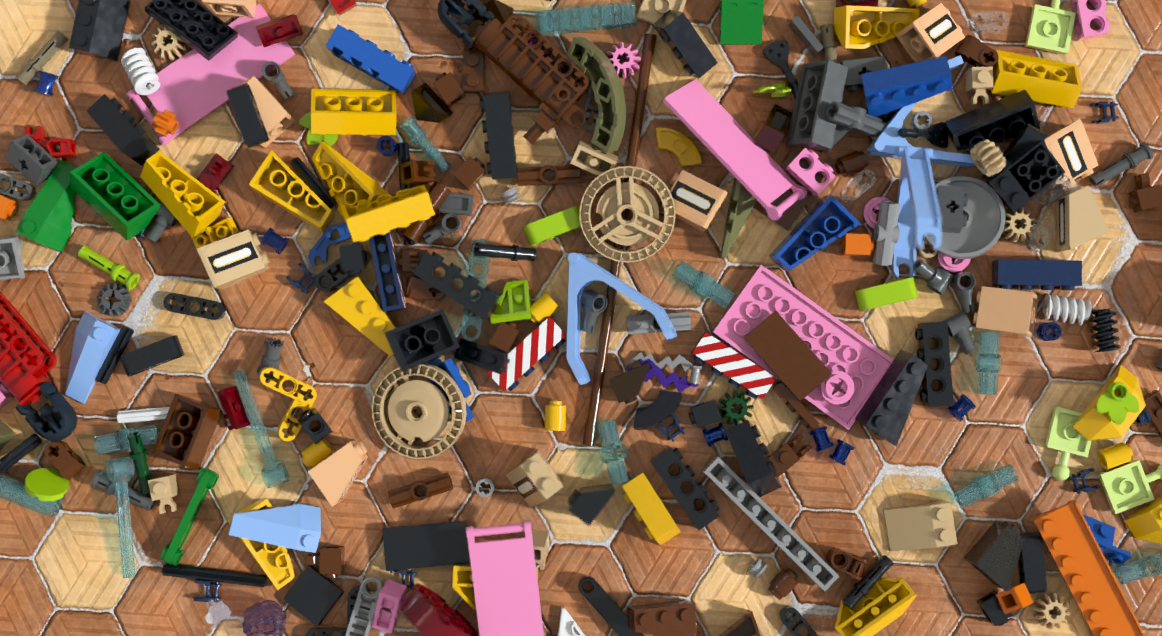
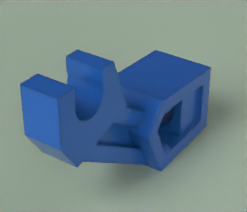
M346 222L327 227V230L309 251L308 259L311 267L317 266L315 259L319 256L322 258L323 263L328 262L327 249L331 244L337 245L352 238ZM338 230L341 238L332 241V232Z

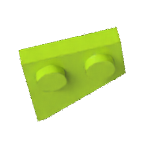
M528 280L506 283L503 294L497 302V308L494 314L490 316L491 324L532 319Z

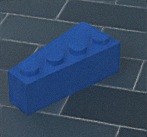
M339 24L326 44L327 49L332 55L402 95H405L416 75L413 70L414 66L407 61H398L391 52L380 50L375 43L370 40L365 41L354 31L347 30Z
M947 56L861 74L867 111L869 115L874 117L953 89Z
M825 195L769 257L782 270L790 271L861 223L832 195Z

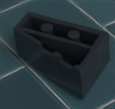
M670 9L658 21L652 24L662 40L669 46L674 57L684 65L682 68L689 77L693 76L699 79L718 63L683 12Z
M104 94L87 110V113L121 152L143 166L145 161L157 153L160 148L146 135L147 132L138 123L134 122L135 118L128 111L121 109L123 105L115 97L111 99Z
M746 420L725 430L747 485L759 497L781 488L782 485L775 473V466L767 456L769 452L764 442L761 443L759 439L761 433L757 425L753 426L749 420Z

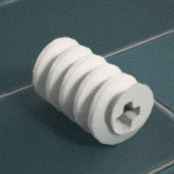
M143 48L130 49L122 56L121 64L137 94L149 95L160 88L161 84L158 82V75L155 73V69L152 67Z
M1046 294L1043 302L1045 320H1049L1050 316L1053 315V321L1055 322L1061 316L1062 323H1065L1067 318H1069V323L1074 324L1077 319V324L1081 326L1084 320L1089 319L1092 311L1090 300H1075L1072 297L1067 299L1065 296L1058 297L1057 295L1050 296V294Z

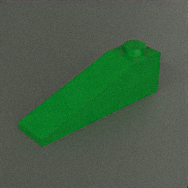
M60 160L25 212L16 230L17 233L59 252L63 251L72 233L71 223L75 212V195L77 194L70 187V172L77 167Z

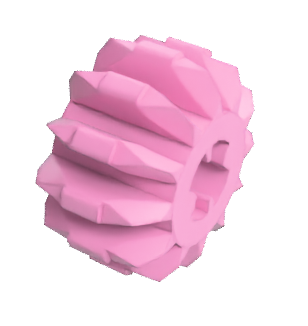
M620 42V49L613 45V52L607 51V56L610 57L608 59L614 66L617 74L619 75V72L622 73V78L624 79L626 78V72L633 76V69H639L637 62L641 61V57L635 56L638 53L637 49L630 51L632 44H628L627 48H624V43ZM626 57V62L620 64V59Z

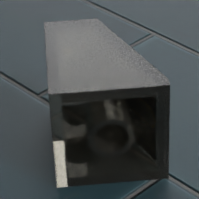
M996 520L965 555L964 559L995 586L1008 592L1017 567L1024 538L1019 535L1021 531L1012 523L1009 524L1006 521L1002 523Z

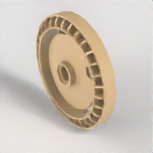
M636 166L615 167L595 178L587 187L582 197L579 212L581 229L589 244L601 255L619 262H637L657 253L668 241L674 228L676 216L674 199L666 184L651 171ZM629 177V182L621 183V178ZM634 178L646 182L656 190L664 206V222L659 220V207L653 194L642 185L634 183ZM616 179V185L606 190L597 204L596 213L602 216V221L593 226L591 218L593 200L605 184ZM624 209H631L633 218L629 220L624 219L622 211ZM657 225L662 227L659 234L654 232ZM599 228L604 234L602 237H599L596 232ZM650 236L655 238L648 245L635 250L617 249L604 242L608 238L616 244L630 246L639 244Z
M425 363L401 372L400 367L387 374L376 388L372 401V419L375 429L383 442L402 456L413 459H426L437 456L449 449L458 440L465 426L467 413L463 394L454 379L437 366ZM410 376H424L435 381L444 389L450 401H447L443 392L436 385L425 380H412ZM403 378L405 383L401 385L399 380ZM393 386H394L396 390L393 392V394H392L391 397H390L389 404H388V416H387V408H386V406H387V399H388V396H389L390 391L392 390V388H393ZM416 406L422 409V416L416 413ZM449 406L452 407V413H449ZM452 418L448 432L438 443L428 446L414 445L417 437L421 438L423 442H427L439 436L445 429L448 419Z

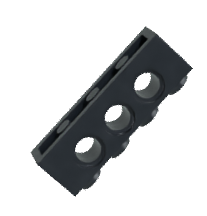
M426 252L413 274L486 320L499 300L496 297L497 292L488 286L483 289L478 285L480 281L470 274L466 278L460 274L462 269L453 263L450 266L442 262L444 258L436 252H433L432 255ZM438 267L445 269V276L441 279H437L434 275ZM455 279L463 281V287L460 290H454L452 287V282ZM473 290H478L481 293V298L477 302L470 300V293Z
M947 321L917 324L918 328H915V338L919 340V349H917L916 355L917 358L928 365L922 380L920 401L924 407L954 405ZM930 338L936 341L934 349L928 347L927 343ZM931 359L937 361V368L935 370L929 367ZM934 379L939 382V388L936 391H933L931 388V382Z
M669 446L650 459V462L697 529L701 530L719 517V514L716 512L719 510V507L713 499L709 501L704 495L707 493V490L701 482L697 484L692 478L695 473L689 465L684 466L680 461L683 456L678 449H672ZM672 464L679 466V472L676 475L668 473V468ZM684 481L691 483V489L688 492H682L680 489V485ZM697 498L703 500V506L700 509H694L692 506L693 501Z

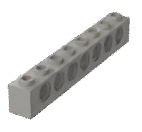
M717 455L702 469L820 588L826 591L840 577Z

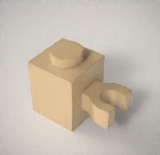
M971 67L965 72L966 92H974L971 98V105L977 104V97H981L983 105L989 104V97L986 92L993 88V67Z
M176 474L148 480L152 501L160 500L161 502L159 506L160 514L166 513L165 506L167 504L171 506V512L177 511V504L172 499V497L180 495Z
M532 530L535 563L540 565V570H544L549 551V532Z

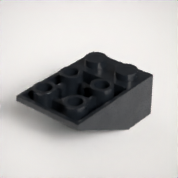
M1040 140L1008 157L1005 161L1006 166L999 173L990 177L984 174L983 178L999 195L1003 204L1015 213L1063 175L1065 171L1043 141Z

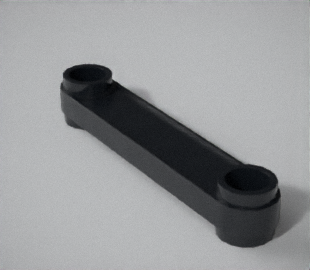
M584 576L580 579L578 587L582 595L619 636H645L643 633H638L628 628L627 615L595 578ZM591 581L594 586L591 590H584L582 588L583 582Z

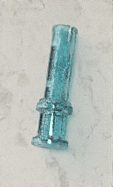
M411 116L399 128L405 130L410 136L411 142L415 145L417 144L431 161H435L436 168L443 174L451 167V164L448 163L429 140L427 131L418 125L415 121V116Z

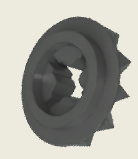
M117 283L107 284L100 289L99 294L96 296L97 306L102 313L109 316L122 315L128 310L131 303L129 291L123 285ZM115 294V298H118L121 302H114L112 306L111 302L106 300V297L109 298Z

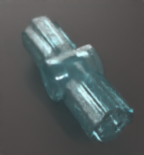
M684 261L680 262L672 275L691 287L690 289L698 295L709 298L725 309L735 294L725 286L717 283V280L709 274L698 271Z
M980 332V347L976 357L978 394L997 395L998 373H1000L1002 367V359L999 354L1000 332Z
M615 420L598 423L603 446L599 452L600 458L607 464L611 485L629 482L624 461L627 456V448L619 439Z
M151 425L95 436L94 448L97 454L120 450V452L131 450L127 434L131 433L133 436L134 431L141 432L143 446L155 444L161 429L159 425Z
M1007 464L992 473H985L974 478L972 483L953 493L960 507L965 508L981 499L985 500L997 495L999 490L1019 481L1018 475L1011 464Z
M1162 552L1150 556L1144 555L1137 560L1115 566L1116 577L1120 584H1127L1149 576L1156 577L1162 573ZM1151 561L1152 567L1147 571L1146 565Z

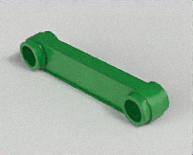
M203 467L196 479L198 486L171 543L167 544L161 553L160 559L163 562L177 566L184 552L181 548L209 489L212 490L218 481L219 474L215 471Z

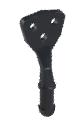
M783 39L773 42L763 49V54L771 63L780 67L785 73L788 85L796 99L798 83L787 63L789 56L787 41Z
M945 122L934 124L926 131L918 128H901L898 131V135L902 138L924 137L934 146L940 148L948 146V132Z

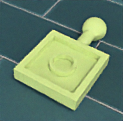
M1052 0L1051 7L1035 4L1032 8L1025 47L1066 55L1069 51L1076 13L1060 10L1061 0Z
M1054 406L1044 447L1061 451L1059 464L1054 466L1052 474L1055 479L1063 481L1070 474L1067 467L1070 453L1088 457L1091 441H1087L1072 428L1082 413Z
M1134 460L1099 473L1098 477L1112 513L1117 514L1154 500L1149 482L1157 479L1162 480V464L1157 467L1156 471L1146 475L1140 460Z

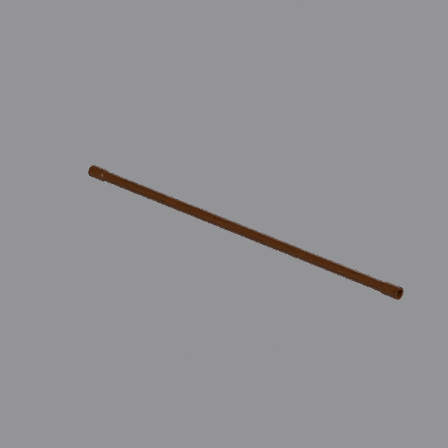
M649 33L644 34L642 61L626 166H636L652 57L657 38L656 35ZM629 177L624 178L623 183L629 182ZM629 209L622 211L624 219L628 220ZM614 243L613 247L624 249V245ZM611 259L610 273L619 278L621 262ZM607 285L606 292L608 304L603 312L587 424L585 425L582 443L590 446H595L599 407L617 290Z

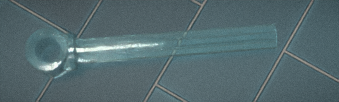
M244 369L235 371L232 375L265 464L261 470L262 477L266 486L270 489L288 482L289 474L284 463L280 460L277 461Z
M127 456L107 460L105 471L108 479L115 484L123 578H133L136 575L128 481L134 475V463L131 457Z

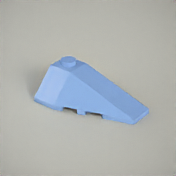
M87 311L84 312L75 329L65 395L82 404L86 403L97 381L96 376L121 328Z
M298 503L291 506H278L265 510L233 513L228 535L316 553L321 534V508Z

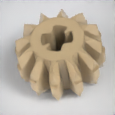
M158 27L157 31L159 34H152V37L156 39L151 42V45L156 47L154 52L157 55L161 54V58L164 60L168 57L170 60H174L175 54L178 57H182L180 51H187V48L183 45L186 43L166 27H164V30ZM167 41H173L172 44H166Z
M986 139L976 144L970 150L973 164L977 166V169L982 174L988 177L999 173L1006 166V159L994 142Z
M1021 207L1015 213L1010 209L1009 213L1005 212V226L1003 232H1007L1004 236L1005 239L1011 237L1012 242H1017L1018 239L1023 242L1026 240V237L1033 235L1030 230L1036 229V226L1032 225L1031 222L1035 221L1036 218H1029L1031 211L1024 212L1023 207ZM1019 221L1020 224L1018 226H1020V228L1016 229L1015 225L1017 224L1014 222Z
M1051 593L1050 596L1043 594V600L1036 599L1039 605L1033 606V610L1037 611L1034 618L1040 619L1039 624L1041 626L1046 625L1048 629H1052L1054 626L1061 628L1060 622L1068 623L1064 617L1071 615L1070 612L1066 611L1070 606L1068 603H1064V597H1057V594Z

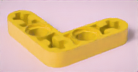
M266 366L259 373V379L262 384L293 398L277 429L278 435L283 441H292L296 438L302 427L297 421L299 418L292 417V410L296 407L302 408L303 412L311 409L316 400L317 392L310 384L274 367ZM272 371V375L277 379L282 375L277 387L274 386L277 383L272 379L266 381L265 373L269 374ZM285 380H292L294 382V387L290 391L282 388ZM298 384H301L299 388L307 392L310 389L312 396L303 399V394L297 391ZM288 418L298 423L297 426L292 424L290 428L293 432L292 434L284 436L283 428L287 429L290 425V422L287 421Z

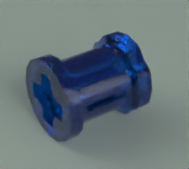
M40 71L39 83L34 91L53 97V86L59 76Z
M384 135L377 141V149L382 155L388 157L396 154L398 150L397 143L392 137ZM390 143L391 149H385L383 144Z
M272 228L268 229L261 240V244H267L276 250L277 254H281L289 242L287 237H281Z
M1046 322L1038 326L1036 333L1038 338L1043 341H1054L1061 336L1062 331L1057 323ZM1051 329L1052 332H1050L1049 335H1047L1046 331Z
M964 394L960 396L961 399L952 407L949 406L947 408L950 414L959 422L963 420V416L976 408L975 404Z
M719 423L717 427L702 430L708 447L721 440H728L722 423Z
M827 426L809 431L817 446L815 448L816 452L834 446L826 432Z
M838 439V445L833 454L829 455V458L845 466V461L850 451H853L855 447Z

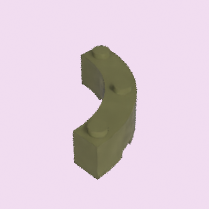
M574 37L566 57L587 74L592 83L591 87L596 103H598V117L591 143L606 152L618 151L626 123L625 95L620 78L614 66L601 49L586 38Z

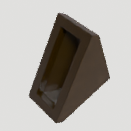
M479 0L486 6V11H491L502 24L513 15L514 9L498 0ZM475 9L472 10L475 20L487 22V20H483Z
M427 83L420 85L411 92L416 120L440 123L453 114Z

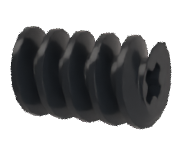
M1110 309L1092 310L1091 314H1094L1095 317L1089 319V321L1096 323V325L1090 327V329L1097 331V333L1091 337L1098 339V342L1092 345L1099 348L1095 352L1120 349L1121 345L1114 344V342L1120 340V337L1113 335L1119 329L1112 327L1118 321L1111 319V317L1117 315V312L1110 311Z

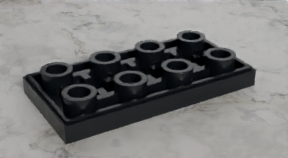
M153 0L145 6L147 14L208 61L238 37V33L196 0Z
M467 521L383 528L386 571L470 563L466 534Z

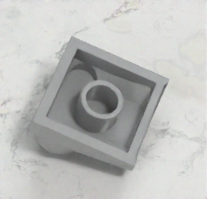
M0 236V280L25 278L21 254L23 243L18 236Z

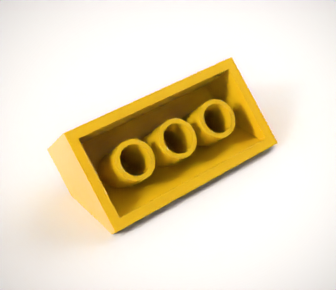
M996 50L998 61L993 66V88L991 93L998 96H1010L1026 90L1031 99L1037 103L1052 104L1061 108H1074L1083 88L1078 65Z
M311 89V134L396 135L395 90Z

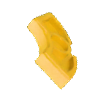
M669 128L655 129L658 149L673 153L678 158L681 167L702 165L698 149L681 132Z

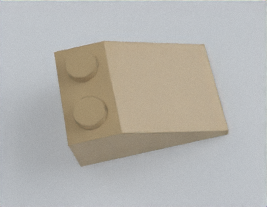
M941 500L883 510L890 551L937 548L958 544L951 502Z

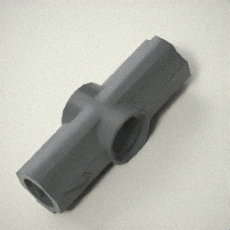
M831 102L830 106L826 109L825 115H827L828 120L843 125L847 131L861 132L871 137H878L884 130L882 120L866 114V110L863 108L849 107L839 102Z

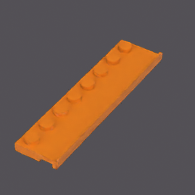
M1069 500L1067 501L1068 503L1058 508L1055 507L1032 518L1093 636H1145L1076 501Z

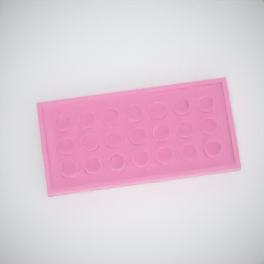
M761 264L712 333L782 382L744 339L776 310L830 372L842 371L852 378L854 393L850 400L843 404H832L826 401L821 394L820 385L804 398L849 430L856 421V416L894 359ZM830 382L834 388L833 393L836 391L844 393L840 388L841 382L838 384Z

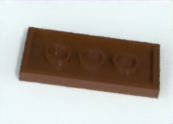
M794 146L781 165V168L797 185L803 186L785 169L804 149ZM811 149L818 155V160L823 165L826 163L831 167L834 162L818 150ZM800 159V167L803 169H808V161L806 159ZM816 173L815 180L820 183L824 176ZM788 189L771 204L778 206L793 194L792 189ZM807 190L805 198L796 201L782 213L778 220L772 221L788 231L812 196V193ZM757 201L753 208L769 218L767 210Z
M776 310L744 337L746 342L799 401L804 399L832 374Z

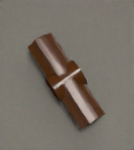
M575 165L517 168L518 186H552L555 184L580 183V168ZM548 170L555 174V177L550 181L543 178L544 172Z
M434 181L428 190V194L435 215L425 221L418 220L410 223L400 233L412 242L417 243L427 226L432 225L436 221L440 212L439 208L451 191L440 182Z
M446 472L388 491V498L394 509L453 490L454 488L451 477ZM417 485L425 487V495L420 496L416 493L415 488Z

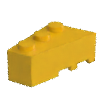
M644 473L622 486L625 490L622 493L628 504L633 503L636 509L633 513L639 522L642 520L645 522L647 527L644 530L650 540L655 538L658 544L662 545L681 533Z

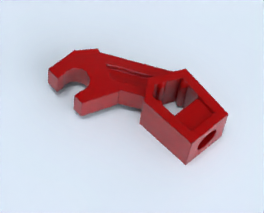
M24 126V135L28 134L52 157L56 159L76 157V141L54 138L48 140L43 127L36 126L37 131L35 134H32V128ZM56 145H60V152H56Z

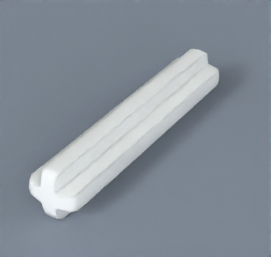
M170 407L119 411L117 413L118 423L165 420Z

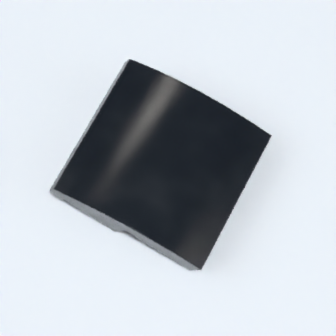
M308 565L283 599L300 614L319 626L343 595L344 591L332 580L326 579L322 574H319V571L313 566Z

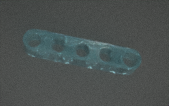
M634 2L546 10L535 13L536 29L543 36L625 28L638 24L636 4Z
M477 239L471 246L468 275L470 274L479 280L478 285L485 289L488 283L490 257L475 256L474 247H476V243H489L484 239ZM477 264L484 265L485 270L481 275H475L473 272L474 266ZM470 293V300L472 302H477L480 300L481 294L478 296H473L472 293ZM464 307L462 335L466 340L476 341L482 333L483 318L478 315L476 317L470 316L469 309ZM469 326H475L477 329V335L473 338L468 337L466 334Z

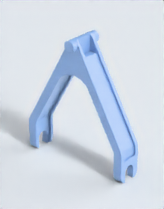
M961 55L948 60L950 70L964 63ZM916 103L902 107L895 112L884 126L883 132L867 147L866 152L869 156L875 155L902 159V157H897L898 147H914L905 138L900 137L898 131L902 128L903 120ZM933 150V157L930 159L931 163L962 167L975 165L970 155Z
M899 146L897 157H902L897 202L900 203L898 216L900 233L898 242L894 246L892 275L898 278L899 266L906 265L909 268V278L916 274V271L913 270V265L916 262V249L923 248V236L930 235L934 239V250H937L941 245V214L930 159L933 157V148Z
M569 254L566 358L580 385L591 381V377L580 357L581 295L585 288L593 282H605L652 313L667 340L677 337V333L664 308L587 258L584 254Z

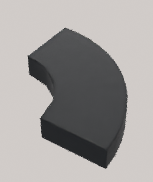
M660 391L658 398L652 404L637 408L633 425L634 430H646L657 427L661 422L671 417L680 404L681 392Z

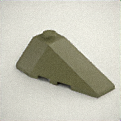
M734 177L720 259L726 258L757 201L736 177Z

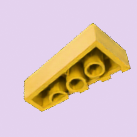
M271 150L249 183L250 188L324 233L334 217L332 210Z
M160 151L145 161L140 177L192 238L219 218L225 201Z
M424 185L397 191L396 196L380 195L372 202L363 199L357 201L358 205L349 207L348 203L340 205L353 242H363L371 236L377 234L384 235L390 232L391 229L397 227L405 228L412 222L418 220L425 221L435 215L428 191Z
M357 276L323 301L390 357H394L385 332L393 330L397 326L390 316L383 312L382 305L362 278Z

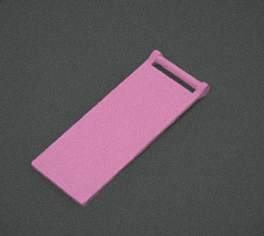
M260 4L255 8L254 18L239 17L228 25L238 33V37L208 61L192 49L157 73L158 82L161 84L160 88L156 92L147 95V97L158 112L163 113L164 110H168L176 115L175 119L179 121L178 128L173 135L168 133L167 137L156 133L161 146L167 145L176 136L229 101L227 90L240 86L247 78L254 76L260 80L264 77L262 67L266 62L274 61L280 66L295 55L286 40L263 47L256 26L272 20ZM268 65L265 68L266 74L270 73L277 67L274 65ZM134 88L126 93L129 100H133L155 132L156 127L152 126L153 114L139 96L140 94H137Z
M696 79L664 98L663 102L767 210L768 217L771 220H778L786 209L796 201L806 197V188L797 185L761 146L755 144L756 141ZM788 189H792L793 194L778 206L771 204Z
M531 520L508 525L480 528L466 527L479 635L544 636ZM525 531L526 536L475 542L474 538L476 536Z

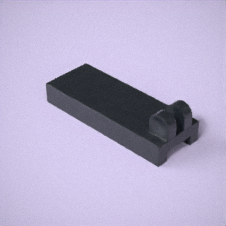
M462 338L460 339V348L457 349L454 358L501 375L503 371L507 370L508 367H505V363L510 362V359L507 358L508 354Z

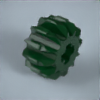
M733 390L732 398L730 394L725 393L727 401L719 400L720 403L725 404L724 407H718L719 411H725L721 415L722 419L729 416L727 424L730 425L733 418L734 424L738 425L739 419L742 422L746 421L745 415L752 417V414L747 412V409H753L754 406L747 405L751 401L750 397L743 400L744 392H741L737 398V391ZM733 403L740 404L741 408H738L740 409L738 413L731 412V408H733L731 405Z

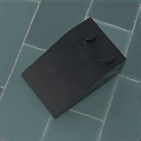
M443 309L385 332L401 372L443 357L460 348Z

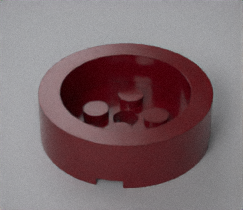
M416 583L399 603V608L404 616L424 636H480L473 625L458 610L451 608L445 603V599L422 584Z

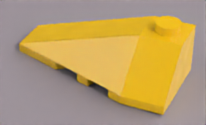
M847 5L835 7L833 29L844 49H865L897 37L896 34L919 18V9Z

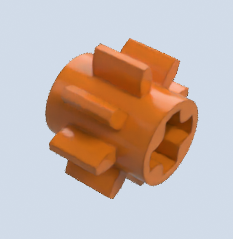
M164 110L163 113L157 112L152 121V126L156 127L155 132L164 137H167L168 133L173 135L179 125V121L175 119L176 115L168 110Z

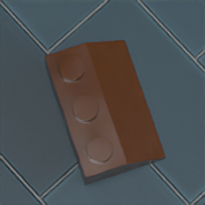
M175 393L152 452L182 467L199 469L222 410Z

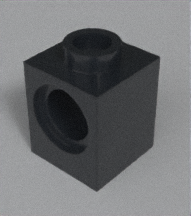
M354 243L338 246L343 272H349V275L352 276L362 274V270L367 269L363 244Z
M714 399L690 407L691 412L688 413L691 424H696L697 428L722 420L716 400Z
M315 408L305 410L300 415L301 418L297 420L315 444L332 432ZM318 420V425L315 428H309L311 421Z
M993 590L976 602L989 623L994 626H1001L1009 621L1008 618L1013 615L1011 612L1004 614L996 596L998 592Z

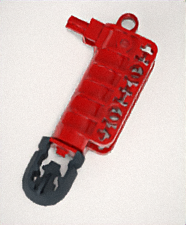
M0 291V303L3 302V304H0V381L19 402L16 409L21 415L26 416L25 420L37 434L50 441H61L75 430L77 416L73 407L63 395L56 392L57 388L46 375L55 367L57 357ZM5 307H7L10 310V315L4 309ZM31 339L36 340L37 346L33 343ZM44 356H45V357H49V356H50V359L48 360L49 363H50L49 365H48V364H44V363H45V358H44ZM44 393L46 399H49L54 406H50L48 403L44 404L39 409L41 412V416H39L38 411L33 409L30 404L32 402L34 404L42 399L41 395Z

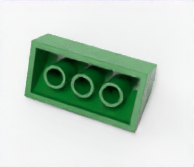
M105 152L70 172V187L127 241L143 231L161 207L148 192Z

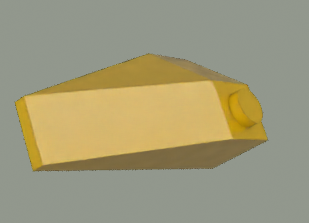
M325 142L320 143L312 156V160L321 178L326 180L330 188L329 193L331 197L335 198L339 206L337 209L343 217L344 214L340 206L342 204L348 203V206L351 207L358 205L357 201L366 199V201L372 202L380 195H389L375 180Z
M265 498L243 507L238 512L265 510L273 507ZM232 516L226 519L229 525L231 524ZM238 537L277 590L295 578L286 547Z

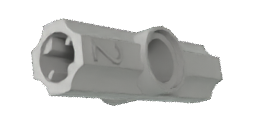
M884 200L880 203L878 223L875 224L873 230L875 241L874 264L881 266L892 265L894 246L898 242L900 233L898 226L899 202Z
M689 312L667 313L675 331L691 330ZM653 314L627 316L628 335L660 333L662 330L656 329L653 326V320L655 319Z

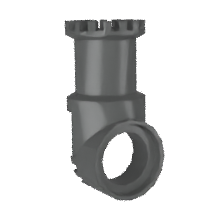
M276 338L265 339L266 349L265 354L262 355L261 365L257 369L258 378L263 367L271 366L279 370L281 362L279 357L280 350L284 345L282 340H276ZM264 374L266 381L275 378L273 375L267 376Z

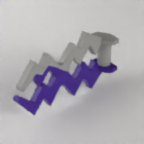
M640 352L629 361L633 363L640 360L641 365L648 361L650 362L652 369L649 370L645 382L654 375H657L663 388L671 382H674L678 392L690 386L699 387L698 381L702 366L692 364L680 354L674 361L667 356L657 363L651 353L644 357L642 352ZM681 363L686 372L691 367L690 382H687L685 375L680 380L676 371L666 378L662 368L667 364L670 370H673ZM630 365L626 366L628 371L632 370Z

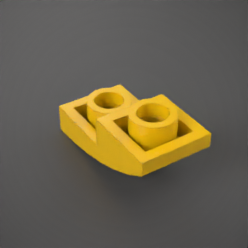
M232 217L211 227H206L192 240L196 249L239 232Z

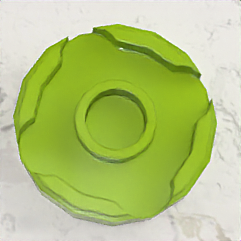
M40 468L33 470L27 475L24 487L27 494L32 498L35 496L40 501H56L63 498L64 494L68 492L69 480L65 479L55 469Z

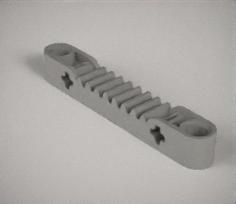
M371 574L363 580L345 636H369L379 593L384 586L383 579L380 576ZM370 581L375 582L378 587L377 590L370 591L367 588V583Z

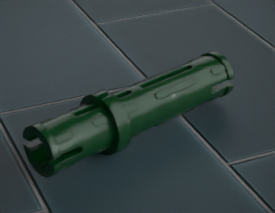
M134 431L133 436L131 433L127 434L131 448L129 454L134 461L140 491L142 494H148V480H151V475L146 458L147 449L143 446L141 432Z

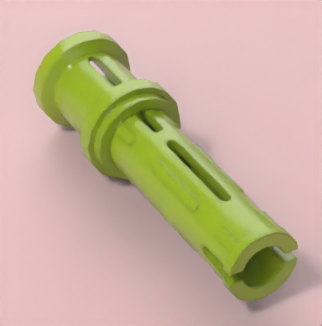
M86 245L79 250L78 257L108 273L113 281H119L124 284L126 289L132 290L139 282L140 274L132 273L125 268V265L115 264Z

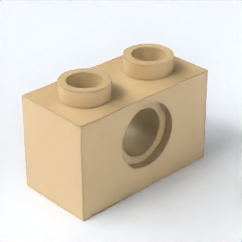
M580 139L570 164L599 176L603 172L615 168L618 156Z

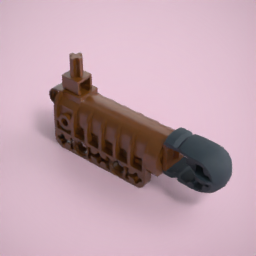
M462 0L439 1L437 12L444 26L457 38H462V42L468 48L476 46L540 105L541 111L533 119L535 124L523 136L531 145L544 132L548 134L562 119L572 128L577 129L584 125L586 120L585 114L576 104L588 91V77L523 16L518 14L512 15L502 24L491 11H486V6L479 0H464L470 9L469 11L464 8L465 3ZM475 9L483 20H487L484 26L480 24L475 29V36L471 38L465 29H461L458 26L455 16L460 18V24L470 26L475 20L472 11ZM516 25L517 27L521 26L523 28L521 31L519 28L514 29L513 27ZM535 38L538 40L535 45L528 44L530 39ZM544 52L547 53L548 55H550V54L552 53V55H553L552 59H551L550 57H546V58H545V57H544ZM562 66L569 69L565 74L560 73L558 70ZM575 81H576L577 83L583 82V84H584L583 87H581L580 85H579L578 87H576V86H575ZM573 113L581 114L582 122L575 125L570 121Z

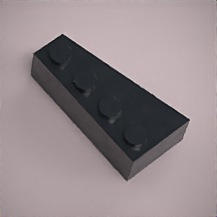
M1026 90L945 121L949 138L957 151L974 148L976 144L986 139L996 144L1002 143L1004 139L1015 138L1027 123L1040 129L1034 101Z
M510 91L484 93L483 99H480L481 112H485L486 120H482L483 133H487L488 141H484L485 153L490 154V162H487L488 175L492 174V180L517 177L512 111L509 102Z
M900 350L855 420L883 440L897 446L928 365L915 355Z

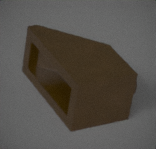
M775 104L755 144L774 153L786 132L792 118V112Z
M650 362L609 380L619 403L624 401L625 404H629L637 400L636 396L641 393L651 367Z

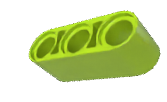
M580 206L571 207L523 226L530 246L581 228L579 219Z
M913 277L855 291L859 311L918 298Z

